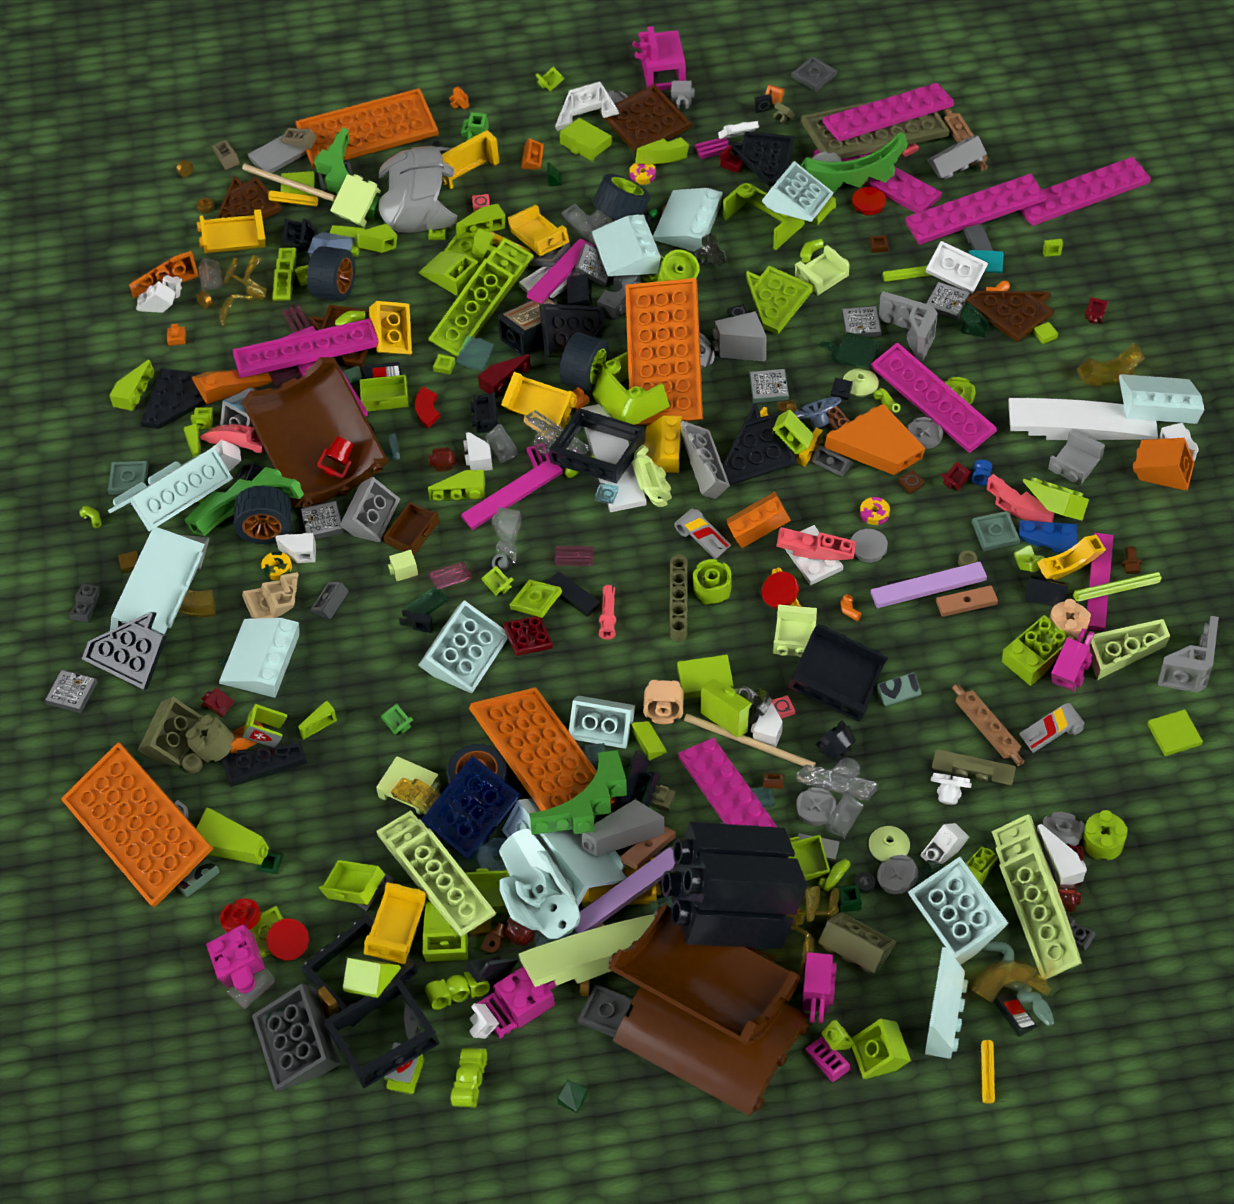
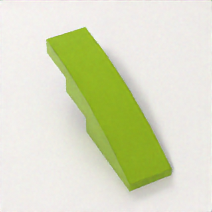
M279 248L276 270L274 271L273 301L291 300L296 268V248Z

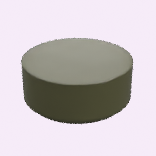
M963 551L959 554L958 564L961 567L976 563L978 557L973 551Z
M190 753L183 758L182 766L185 772L195 774L202 769L203 762L197 754Z

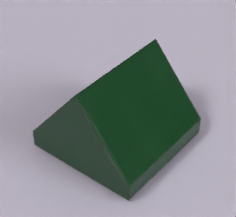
M359 365L343 371L350 385L363 379Z

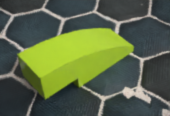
M681 137L669 142L661 139L637 148L635 162L637 164H661L687 158L689 144Z

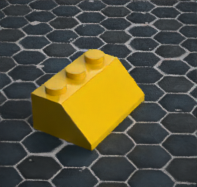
M662 416L646 426L645 430L646 441L644 445L649 450L645 456L650 457L654 464L658 467L661 466L668 473H679L682 437L680 423L682 422V416Z

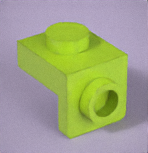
M554 66L543 77L538 73L536 74V77L539 79L537 83L543 89L546 87L550 92L564 80V77Z
M195 408L194 415H191L192 424H197L199 429H212L213 408Z
M1027 545L1014 552L1020 570L1030 572L1040 570L1037 563L1045 557L1035 555L1031 545Z
M497 566L481 578L496 596L500 592L505 594L512 587L510 584L514 580L512 577L508 579Z
M832 1020L821 1033L832 1050L850 1049L854 1045L844 1027H841L837 1020Z

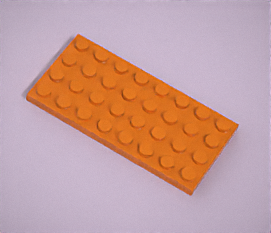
M420 88L295 121L297 128L311 129L317 136V140L312 148L306 149L312 169L316 168L314 164L316 155H319L322 149L328 150V147L333 144L336 134L340 132L342 127L349 130L350 137L345 150L344 160L439 135L437 126Z
M690 278L625 285L629 389L638 386L648 391L662 383L670 406L636 425H649L662 416H682V421L685 422L702 421L703 405L697 279Z
M536 687L470 704V711L541 811L559 806L573 799L592 782L597 770ZM616 797L610 798L611 808L617 804L618 799Z
M119 742L61 798L69 810L154 908L214 849Z

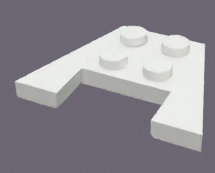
M601 82L569 90L555 128L557 131L563 130L573 123L572 116L599 108L602 109L603 118L619 114Z

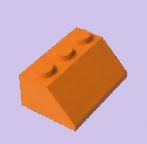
M776 492L769 494L726 519L734 538L741 548L791 521Z

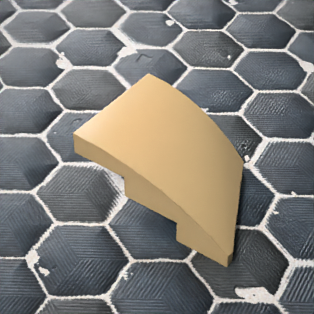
M298 572L281 575L280 580L262 583L261 588L243 591L242 597L251 618H277L292 609L295 603Z

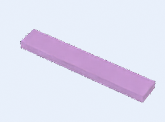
M976 562L871 589V595L876 607L881 608L986 581L987 575L981 562Z
M669 847L580 911L579 924L574 928L577 934L596 928L660 882L665 871L673 870L675 864L673 850Z

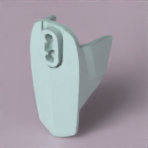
M523 829L515 832L503 843L499 850L510 877L499 880L500 892L509 915L519 924L531 930H539L548 939L559 940L563 936L570 934L579 924L581 916L575 896L550 855L536 836L531 834V830ZM562 921L566 922V927L564 929V924L562 923Z

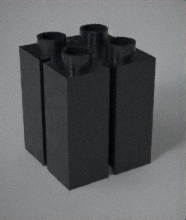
M689 822L684 839L678 838L675 841L673 849L675 864L673 870L665 871L662 878V892L664 896L671 897L673 903L671 911L672 923L674 926L681 927L686 944L783 948L794 921L793 917H788L787 914H797L808 886L798 859L789 858L794 857L795 852L785 828Z

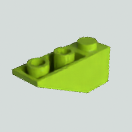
M150 360L145 361L116 382L109 395L113 407L130 411L134 410L140 401L143 391L146 390L150 378L154 375V368Z
M465 470L429 486L430 501L485 498L484 470Z
M981 846L968 860L966 865L980 885H982L999 857L991 849Z

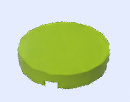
M951 377L945 382L967 403L971 404L974 401L976 395L975 386L969 383L968 379Z

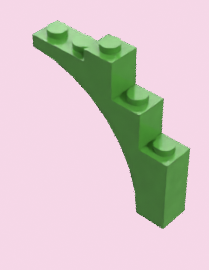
M343 127L336 134L335 140L328 147V150L322 149L314 160L316 171L326 175L327 190L335 192L337 195L347 174L349 175L344 165V156L350 137L349 130ZM375 195L365 217L373 220L376 219L379 214V196Z
M899 132L883 148L859 159L843 162H826L806 157L800 166L834 193L838 187H841L843 182L858 188L864 182H867L869 177L886 183L895 173L894 164L897 162L898 157L907 148L906 134Z
M265 467L252 481L239 479L226 493L213 491L185 519V522L193 534L207 535L214 527L234 514L237 495L246 488L256 485L278 488L285 492L289 498L300 499L304 493L297 480L285 478L279 470Z
M618 750L598 753L597 773L592 782L576 797L559 806L530 813L531 834L535 835L573 829L574 834L594 832V815L611 813L610 798L627 795L626 777Z

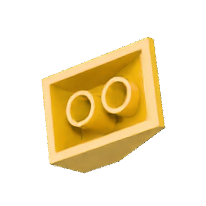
M384 301L374 302L369 307V317L379 342L376 347L377 353L411 355L409 304Z

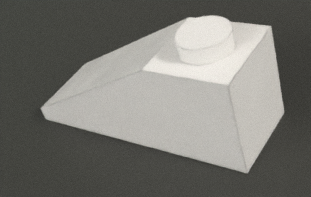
M1042 824L1038 825L1036 831L1059 888L1083 882L1087 872L1084 861H1080L1078 854Z

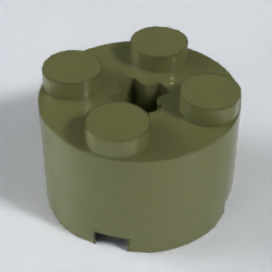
M210 715L203 716L186 733L188 746L207 763H210L209 761L211 760L216 762L224 758L232 748L230 744L232 739L234 740V734L217 717H211Z

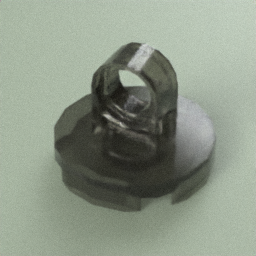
M712 233L704 235L701 238L702 247L694 251L693 256L696 257L700 266L712 262L717 267L722 266L726 263V254L724 249L720 250L718 246L720 241ZM701 255H704V256H705V257L702 258V259L697 258L698 256H701Z
M748 687L735 689V692L739 695L741 691H744L746 700L752 703L749 708L748 725L757 722L754 719L759 715L763 717L772 703V699L769 697L771 694L762 688L755 692Z

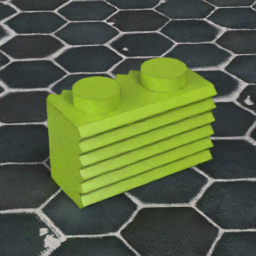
M790 409L778 416L773 427V431L780 436L782 441H785V444L792 449L794 454L807 449L814 436Z

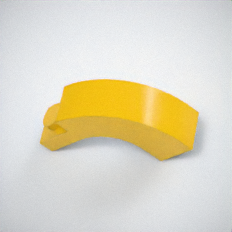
M1097 535L1084 537L1067 551L1053 557L1041 559L1037 564L1046 579L1052 578L1057 580L1086 566L1104 553L1106 549Z

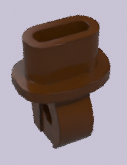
M1127 546L1125 548L1126 560L1122 562V566L1125 567L1126 574L1140 573L1142 560L1136 559L1135 546Z
M498 922L495 929H491L486 935L481 950L492 954L498 952L501 948V940L505 939L503 933L506 926ZM494 941L495 945L491 947L490 943Z

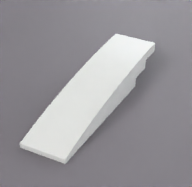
M1009 398L1008 401L1010 431H1028V436H1046V440H1068L1070 431L1074 429L1094 440L1158 439L1157 422L1153 420L1126 419L1124 404L1045 398Z
M599 404L581 408L609 417ZM584 427L592 456L595 455L596 459L616 465L629 446L628 440ZM630 463L617 484L599 478L601 489L603 491H612L614 494L611 500L606 501L610 512L646 505V498L644 492L640 489L632 463ZM605 492V499H610L612 494Z

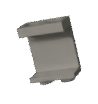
M1072 429L1068 435L1067 444L1057 457L1053 455L1050 457L1048 469L1055 474L1067 478L1071 482L1082 485L1103 457L1105 445Z

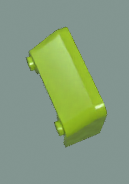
M749 183L741 184L723 200L724 220L730 218L747 202L782 222L774 229L773 249L775 250L805 224L803 219L780 214L768 209L762 202L767 192Z
M628 351L608 360L603 365L592 391L595 401L610 418L633 425L670 407L662 383L648 391L638 386L626 390L620 384V382L629 378Z

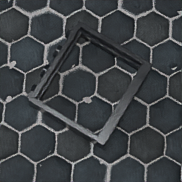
M579 408L549 449L550 463L617 484L633 461L636 450L645 443V428ZM582 426L632 441L616 465L567 450V447Z
M368 915L356 920L351 928L346 932L340 933L335 941L330 945L324 946L319 954L314 958L308 959L304 966L301 967L304 977L317 991L323 986L326 987L337 1001L340 1011L346 1009L347 1006L322 981L316 972L366 931H371L374 921ZM407 957L405 964L400 966L401 969L391 981L400 978L403 984L407 983L418 973L416 964ZM365 1015V1016L361 1017L360 1019L354 1021V1022L351 1023L350 1025H351L352 1027H354L358 1022H360V1021H361L364 1017H366L367 1015Z
M400 978L391 981L378 998L366 996L323 1021L330 1037L363 1089L440 1044L435 1030ZM402 995L425 1031L360 1068L338 1031L397 996Z

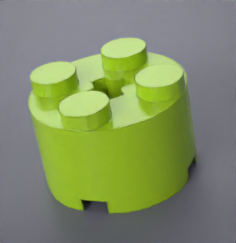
M708 559L700 562L693 572L694 594L703 604L720 603L730 597L731 570L724 562L722 564L715 559Z
M1108 810L1092 815L1087 820L1082 838L1084 850L1088 855L1098 860L1100 858L1112 860L1118 857L1125 844L1127 826L1121 818Z

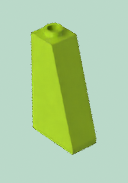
M206 808L196 829L214 848L208 855L261 865L269 849L263 837L216 811Z

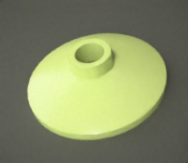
M853 369L843 377L844 380L853 381L850 394L856 397L869 396L878 388V377L868 369Z
M884 826L876 829L871 834L869 850L877 860L887 862L890 860V857L895 855L907 856L910 850V841L906 833L901 829L893 826Z

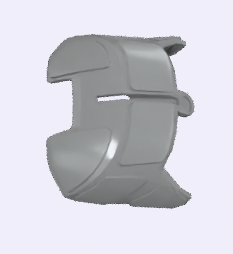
M435 146L413 147L412 149L398 152L380 167L379 178H382L389 172V190L379 198L378 207L381 217L392 230L413 233L430 229H452L457 223V215L449 211L437 200L441 188L442 175L452 177L455 172L450 165L442 162V154L452 148Z

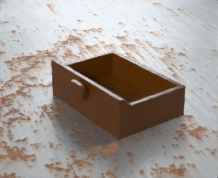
M409 502L384 535L385 544L402 552L411 550L414 556L438 525V512H431Z

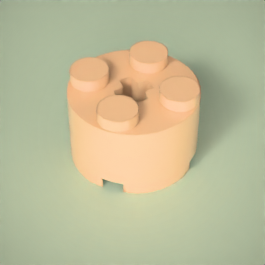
M1067 599L1052 608L1049 619L1058 628L1070 635L1073 640L1077 641L1082 628L1088 629L1091 614L1082 605L1076 603L1075 600Z
M651 680L644 691L643 712L645 717L652 718V722L657 724L674 723V719L682 717L684 692L680 687V683L678 681Z

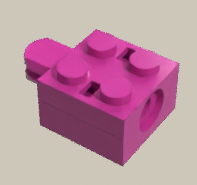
M1082 628L1077 641L1067 637L1051 672L1053 684L1075 692L1077 687H1081L1084 681V670H1089L1092 663L1090 644L1093 640L1094 632H1089L1084 644L1083 641L1087 629Z
M243 924L206 945L217 978L228 988L234 985V988L239 992L246 994L255 987L253 975L265 969V965L254 934Z
M807 952L802 1010L811 1011L810 1023H814L815 1012H819L818 1024H823L824 1013H828L829 1005H833L837 963H832L833 955Z
M524 966L494 985L495 994L516 1021L518 1028L555 1006L553 993L550 991L557 987L555 982L550 981L535 987Z

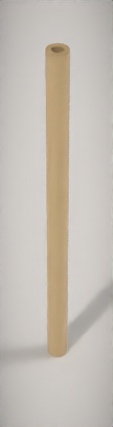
M247 164L242 166L244 171L333 202L337 197L336 195Z
M686 714L684 721L808 769L813 770L815 767V762L745 735L737 738L721 726L690 714Z

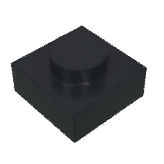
M835 377L831 396L849 400L853 381Z

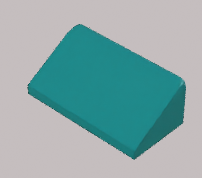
M969 250L968 254L988 263L984 272H1003V251Z

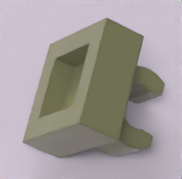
M779 102L774 106L777 110L773 115L775 120L782 116L780 122L784 124L787 118L790 120L794 118L795 114L790 108Z
M656 785L650 806L669 812L676 796V791L670 790L669 787L663 785Z

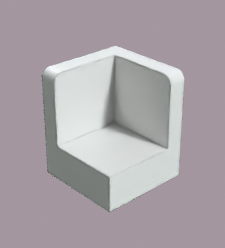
M474 1003L471 1008L475 1013L470 1017V1021L474 1026L469 1032L473 1038H486L499 1023L485 1004Z

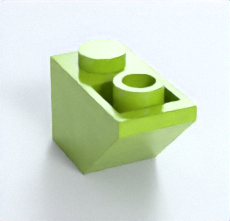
M387 223L357 232L356 246L358 248L380 253L396 249L397 234Z

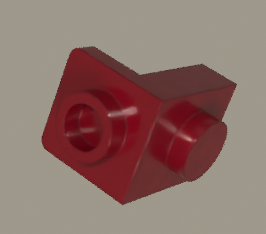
M728 145L719 155V159H721L720 166L738 173L745 164L736 155L731 154L732 146Z
M1091 297L1087 311H1085V319L1093 324L1102 323L1108 301Z
M956 462L946 475L942 473L940 476L943 478L944 481L942 483L946 487L959 491L972 473Z
M216 687L212 692L208 690L202 697L204 702L200 707L204 709L207 706L222 718L235 701Z

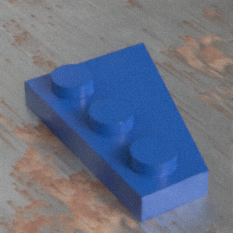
M1020 520L1019 538L1021 541L1039 547L1046 546L1052 548V551L1056 553L1065 552L1077 544V524Z

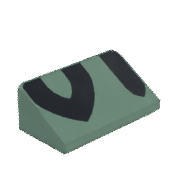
M915 673L879 683L877 692L885 707L922 695Z
M206 858L176 887L188 898L219 874V869L216 864Z

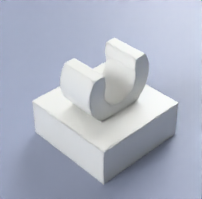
M166 275L163 277V284L176 292L175 299L180 297L182 279L177 276L173 278Z

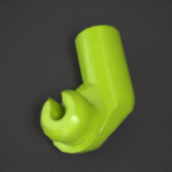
M83 506L79 511L80 516L84 518L89 516L94 528L101 527L102 522L99 512L90 506Z

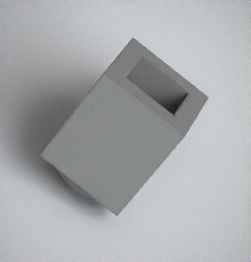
M672 81V103L676 104L678 109L681 104L686 105V109H688L689 104H691V98L695 97V88H691V81Z

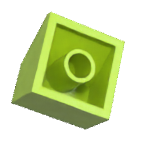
M879 1019L851 1038L854 1042L852 1048L863 1079L894 1072L911 1061L898 1023L895 1021Z

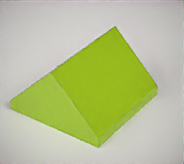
M347 958L343 990L345 992L378 998L401 967L397 964L375 960Z

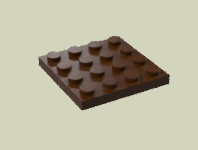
M655 84L615 103L614 105L619 114L603 118L635 154H637V148L661 139L667 141L692 128V123Z

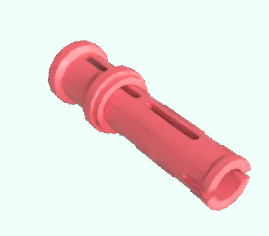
M612 585L603 587L602 615L599 618L601 624L599 637L606 640L613 639L616 636L614 629L616 624V617L614 615L615 587H612Z

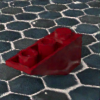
M526 354L489 366L478 376L479 388L488 394L495 392V397L502 394L509 386L514 372L522 375L530 369V355Z

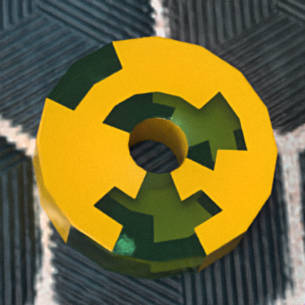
M272 552L264 557L261 567L263 574L267 578L280 580L281 575L290 574L292 563L287 554Z

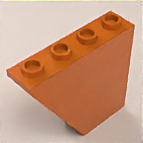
M884 404L873 407L869 412L857 416L850 423L846 422L841 428L830 431L826 435L824 447L828 450L892 475L920 461L925 451V447Z

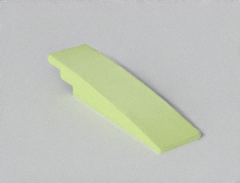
M411 810L376 831L378 837L421 891L427 893L426 897L460 937L496 915L493 908L431 829H427L424 823L418 820Z
M1027 814L992 831L997 845L995 849L1001 862L999 864L1042 980L1082 964L1057 885L1032 817Z
M655 914L609 924L549 942L519 953L520 961L535 987L550 981H554L557 986L572 979H575L576 983L579 984L612 971L608 968L610 966L609 960L613 953H617L618 949H627L633 941H637L653 922Z

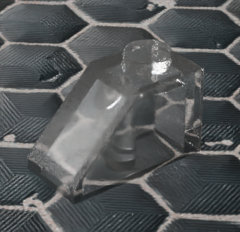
M498 508L497 514L493 515L492 525L495 526L496 535L508 551H513L522 523L521 513L518 510Z

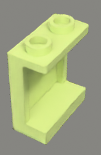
M347 174L330 211L336 216L365 227L367 221L364 218L376 193L380 194L381 190L372 181L367 183L362 181L363 178L356 174L353 176Z
M826 245L824 246V253L805 265L799 261L795 264V277L814 285L813 292L818 296L848 277L850 264L834 249Z
M778 605L773 654L802 656L811 633L816 626L817 608Z
M396 756L376 788L379 798L386 801L389 796L414 807L416 813L421 815L424 810L429 808L433 795L437 794L441 788V783L437 773Z

